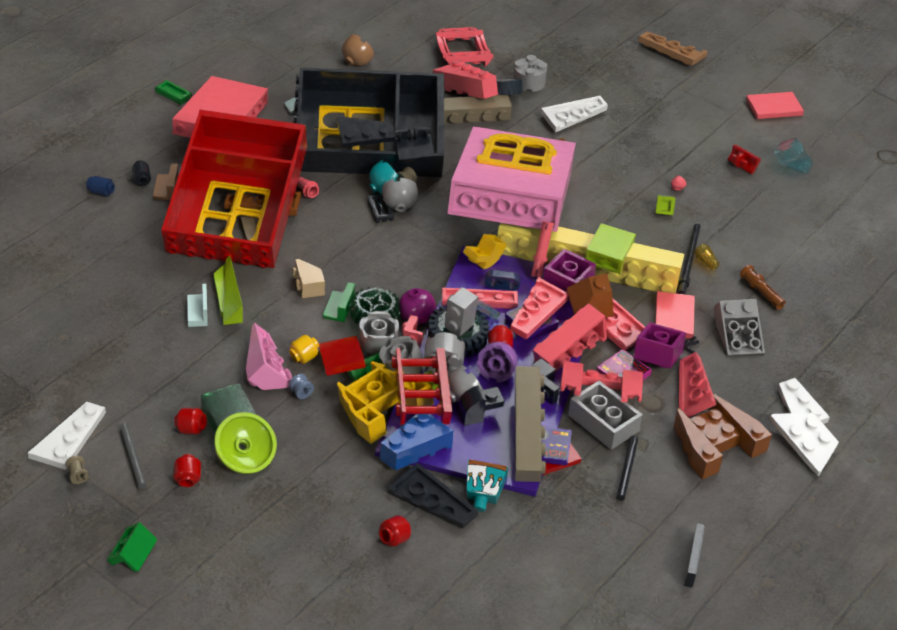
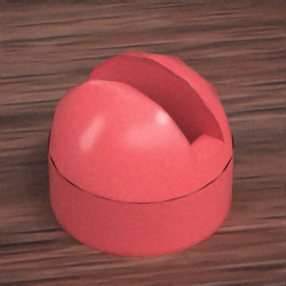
M678 175L671 181V187L676 191H680L686 187V181Z

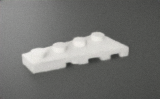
M601 96L541 108V115L556 133L606 111L608 105Z
M89 402L84 403L28 452V458L67 470L65 462L70 457L77 456L105 415V407Z

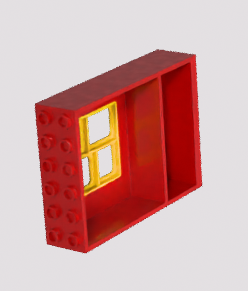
M200 109L161 229L165 252L184 254L190 257H204L210 260L217 259L225 262L227 257L231 256L232 262L256 265L263 268H275L307 150L306 125ZM215 188L236 191L229 213L208 209ZM250 192L265 195L262 209L256 210L240 207L243 194ZM238 215L257 217L259 219L255 234L250 240L234 238L232 235ZM205 219L226 220L227 224L224 232L220 236L204 233L203 225Z

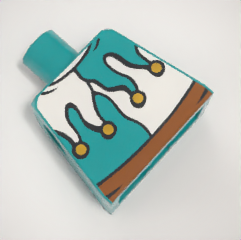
M468 459L467 498L474 500L473 507L478 512H485L487 503H497L508 476V466Z

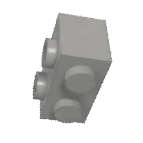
M463 287L454 295H450L447 300L444 327L460 337L473 326L478 296Z

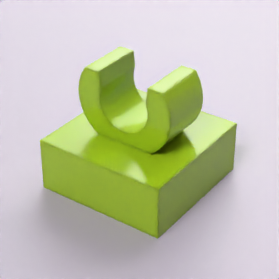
M657 195L655 213L673 215L675 197Z

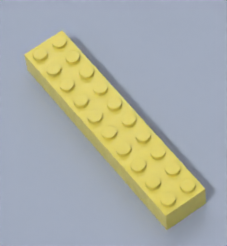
M500 223L498 238L507 244L503 255L534 262L533 256L536 255L541 229ZM558 227L557 232L552 231L546 256L548 260L545 262V265H548L563 249H567L585 258L587 248L595 234ZM633 243L624 260L620 274L596 267L594 276L607 273L608 279L611 282L656 292L676 293L684 254Z

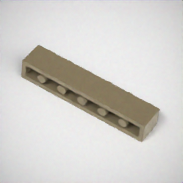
M516 366L515 481L541 482V474H545L546 462L542 461V456H545V443H541V438H545V426H541V421L545 420V409H541V404H544L545 393L541 392V387H544V375H540V367Z

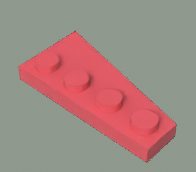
M538 277L535 286L530 291V295L524 301L522 309L519 310L512 322L510 330L527 339L569 300L568 293Z
M696 352L681 359L679 367V408L690 418L716 405L701 358Z

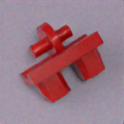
M735 144L727 160L732 162L734 166L754 174L761 158Z

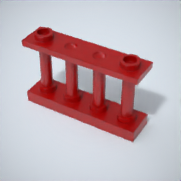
M396 348L395 356L391 358V367L395 369L398 395L396 416H400V425L405 424L406 414H437V416H441L443 424L450 425L452 406L445 348H436V354L432 358H401L400 348ZM402 366L432 367L436 372L434 374H403ZM404 382H433L437 384V388L435 390H404ZM405 398H435L439 400V404L437 406H406Z

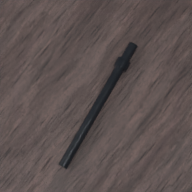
M694 224L683 273L678 282V294L685 295L686 289L690 284L689 276L701 228L700 224Z

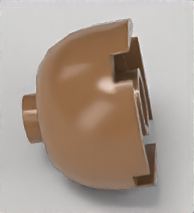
M351 34L344 42L342 54L348 65L362 67L368 64L375 54L369 43L366 41L363 43L360 40L361 37L355 34Z

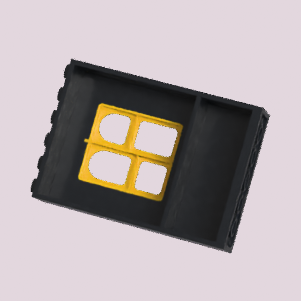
M300 68V74H296L295 98L298 99H295L294 103L295 115L293 123L306 125L307 150L301 172L370 174L371 169L379 161L383 160V163L387 162L396 173L402 172L406 167H410L414 170L416 176L442 177L444 162L443 73ZM328 113H344L345 117L351 118L354 113L378 114L381 116V122L392 123L394 132L399 128L408 129L411 127V130H414V127L416 129L424 126L430 127L434 157L399 161L395 141L380 143V151L359 150V146H352V150L325 149L322 146L324 137L340 134L339 129L325 126L323 117Z

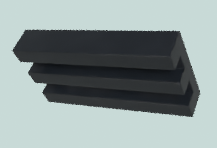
M382 194L369 195L368 203L376 223H380V220L387 222V219L394 221L391 207L383 201ZM373 199H375V202H376V205H377V207H378L379 213H378V211H377V208H376V206H375V203H374V200H373ZM379 199H382L387 214L384 213Z

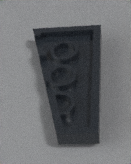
M416 463L387 488L389 494L461 528L466 527L478 516L477 509L419 463Z

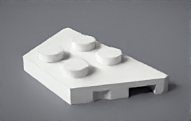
M814 413L772 414L769 419L815 475L819 476L839 443L838 440Z

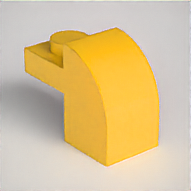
M483 234L477 247L466 246L463 253L468 256L469 261L476 263L482 269H487L499 260L507 244L496 235Z

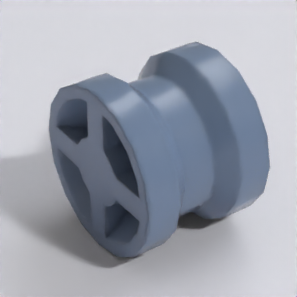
M304 374L295 375L289 382V388L295 392L298 399H305L314 391L313 384L308 381Z

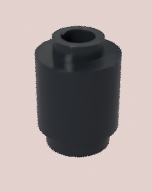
M143 160L136 161L132 166L134 183L139 186L149 184L151 181L149 165Z

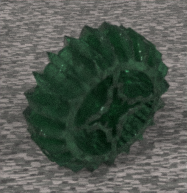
M375 286L373 289L370 287L367 290L361 289L360 292H355L349 305L351 319L354 320V323H359L360 326V320L363 317L366 318L371 312L382 311L391 314V318L394 320L395 318L399 320V298L396 297V293H391L390 290L385 291L384 287L377 289Z

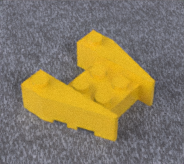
M374 361L371 362V372L347 387L340 382L337 383L340 403L357 433L370 444L387 434L385 417L382 412L398 403L395 371L387 369L386 365ZM404 382V390H432V385L428 382ZM405 398V403L407 406H431L434 404V399Z

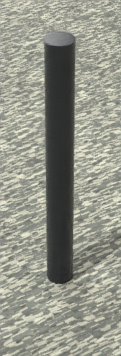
M631 436L617 493L619 501L625 500L638 444L637 436Z

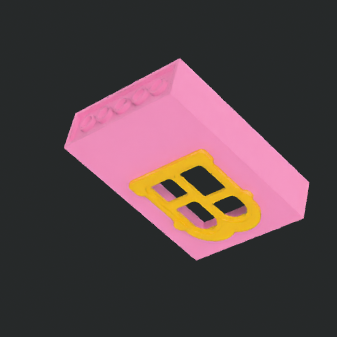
M473 126L451 180L447 214L541 229L542 221L554 223L552 231L557 232L571 177L576 143Z

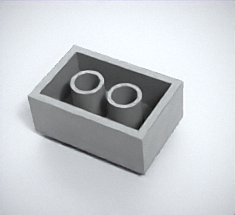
M600 380L581 391L580 396L575 395L571 398L568 413L571 418L611 450L640 431L643 416L628 402H621V397Z

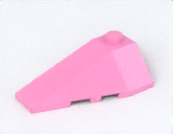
M256 323L252 325L246 364L248 382L262 390L289 388V382L292 379L289 369H284L282 366L284 360L275 351L277 347L270 334Z

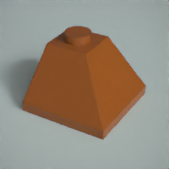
M607 273L588 277L567 288L574 315L580 308H584L589 303L605 315V318L614 316L612 289Z

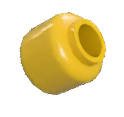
M302 335L290 344L291 349H289V353L296 363L306 364L318 355L317 348L319 343L314 337L310 338L308 335Z

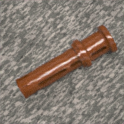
M751 264L741 270L740 277L746 279L750 283V287L757 289L777 310L785 306L786 301L765 282L764 276L758 274Z

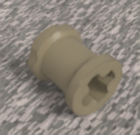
M72 456L65 462L66 468L70 471V480L73 484L84 483L89 478L88 471L84 468V458L81 456Z

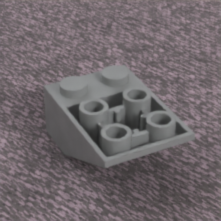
M757 300L719 301L714 307L715 321L727 356L764 354L765 350Z

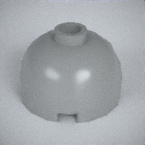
M400 178V181L396 182L392 179L385 182L382 186L383 201L393 210L403 212L411 208L417 201L418 189L416 183L410 179Z
M463 365L456 368L448 377L450 397L453 403L455 401L459 403L460 397L474 386L479 385L481 390H483L476 377L471 372L467 374L464 371L467 368Z

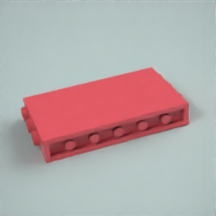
M211 76L174 116L172 134L191 138L200 109L256 118L268 104V88Z

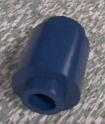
M90 176L86 183V189L93 194L108 197L114 192L115 184L109 178Z

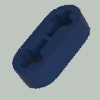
M490 270L485 275V284L489 288L515 291L520 287L521 277L517 273Z

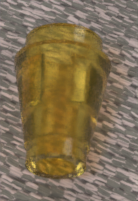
M701 244L695 249V257L711 270L718 268L720 263L709 245Z

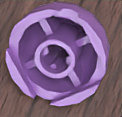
M497 341L485 346L479 352L477 361L480 373L488 380L489 377L497 379L496 382L498 383L507 381L514 374L518 365L515 350L510 345Z

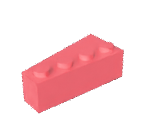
M461 60L453 61V64L433 70V73L444 74L445 91L457 90L458 94H468V96L481 99L498 95L496 75L471 66V64H466Z
M589 303L584 308H580L572 318L566 320L560 328L551 332L548 338L535 346L533 349L534 361L537 362L543 359L557 371L563 367L564 361L570 362V358L581 356L584 349L594 348L597 341H605L607 339L605 315Z

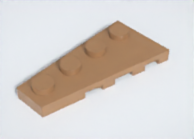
M645 32L639 36L638 42L643 43L644 46L654 48L659 53H665L672 59H678L685 65L692 66L707 57L708 51H697L691 45L688 47L681 46L680 42L675 40L666 41V37L654 33Z

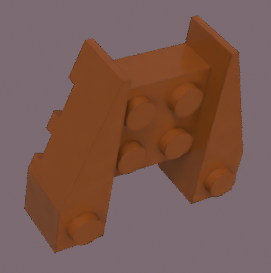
M715 394L713 396L716 405L710 407L707 412L689 419L679 408L677 409L674 421V428L677 435L681 438L683 450L689 457L688 462L702 479L719 472L723 458L721 452L740 445L753 458L767 452L772 436L758 420Z

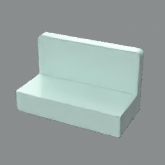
M202 284L203 294L187 295L188 327L208 326L206 284Z

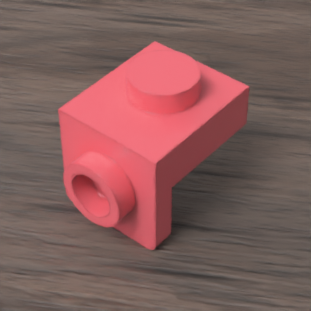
M411 315L408 322H404L402 333L403 336H409L412 340L415 339L420 348L423 341V333L417 331L418 317Z

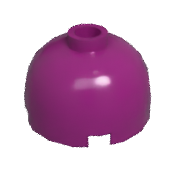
M413 288L406 291L398 303L401 320L403 321L404 319L408 322L410 316L413 315L418 317V325L428 322L430 315L437 309L433 295L421 288Z

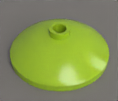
M241 412L230 415L222 421L215 433L214 446L218 458L227 468L240 474H253L263 470L271 463L276 453L277 441L275 433L268 422L258 415ZM239 445H244L245 450H241Z

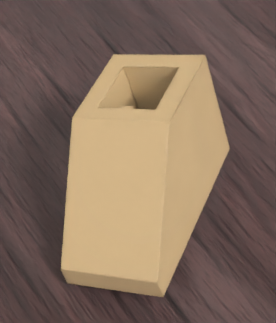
M295 259V267H292L293 278H297L296 288L297 291L301 292L302 298L324 296L325 280L322 270L303 260Z

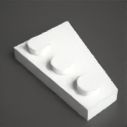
M796 378L779 383L778 391L789 413H814L823 424L828 423L830 417Z

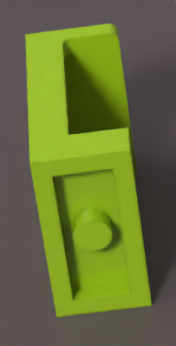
M601 223L587 248L585 259L596 263L597 268L620 274L624 260L633 243H635L636 234Z

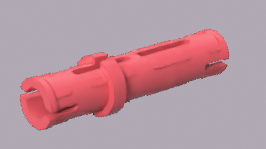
M542 221L536 255L533 256L534 264L531 273L533 277H543L554 225L552 222Z

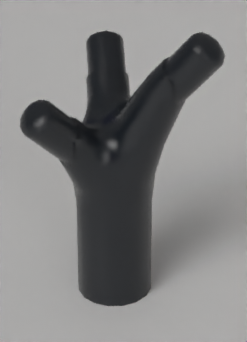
M696 336L684 342V349H687L692 354L695 351L690 346L699 344V340H695L697 339Z

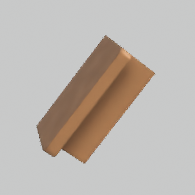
M171 163L169 174H157L153 199L171 200L179 176L178 164Z

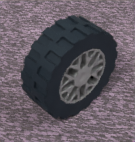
M496 79L498 95L522 93V79Z

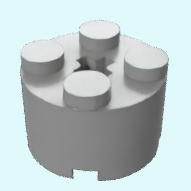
M528 55L527 58H522L515 62L514 79H522L523 91L530 89L532 92H536L545 87L547 63L537 59L534 55Z
M382 311L371 312L366 318L363 317L360 320L359 344L363 353L366 355L379 353L384 345L386 347L390 345V341L398 337V320L396 318L394 320L391 318V314Z
M441 332L436 333L435 337L431 339L429 337L426 340L424 358L435 356L436 348H445L448 376L460 365H463L465 343L463 340L462 342L458 340L456 335ZM425 367L427 371L432 370L433 374L436 372L432 367Z
M409 336L392 339L390 341L391 344L387 347L384 345L379 352L383 365H386L387 369L393 371L395 369L391 367V358L395 356L396 348H400L401 358H424L416 340H412ZM402 366V371L404 374H421L420 371L423 367Z

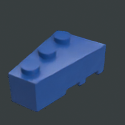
M416 414L381 442L380 460L394 470L418 462L419 458L423 456H432L438 450L452 448L454 430L430 414Z

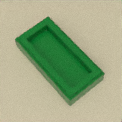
M168 80L155 87L156 93L180 105L192 98L191 92Z

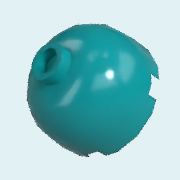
M381 160L370 171L369 179L371 183L369 186L375 193L379 192L382 194V186L385 182L392 179L396 182L398 175L387 162L383 163V160Z

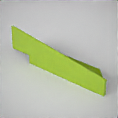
M231 256L226 259V263L214 273L215 288L220 314L223 317V325L243 323L242 302Z

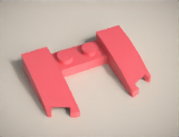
M564 361L560 391H564V388L567 387L568 390H575L574 395L580 396L582 385L591 386L600 380L610 389L621 390V402H627L628 398L635 399V396L637 401L641 402L643 372L623 369L622 377H619L616 373H607L605 375L598 374L599 372L595 370L584 372L582 363Z

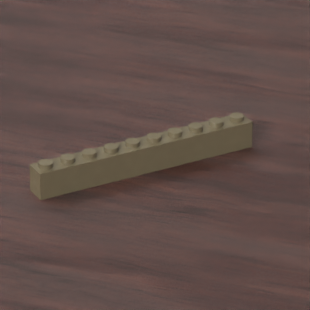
M495 95L486 99L477 97L444 98V124L510 120L512 105L508 95ZM352 114V118L381 121V116L378 114Z

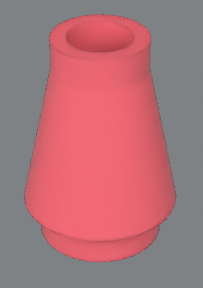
M299 177L297 186L307 198L316 197L319 193L318 184Z

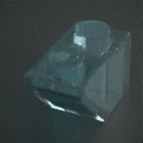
M797 137L780 143L774 151L781 164L785 167L806 174L813 166L811 158L807 155Z

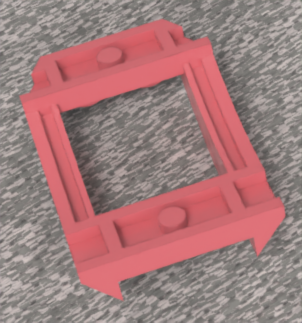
M474 27L443 28L436 32L440 52L449 64H453V61L461 60L464 63H482L486 67L493 59V54H491L485 42L483 30H477ZM471 37H474L477 51L450 53L446 44V40L452 41L455 38L469 40Z

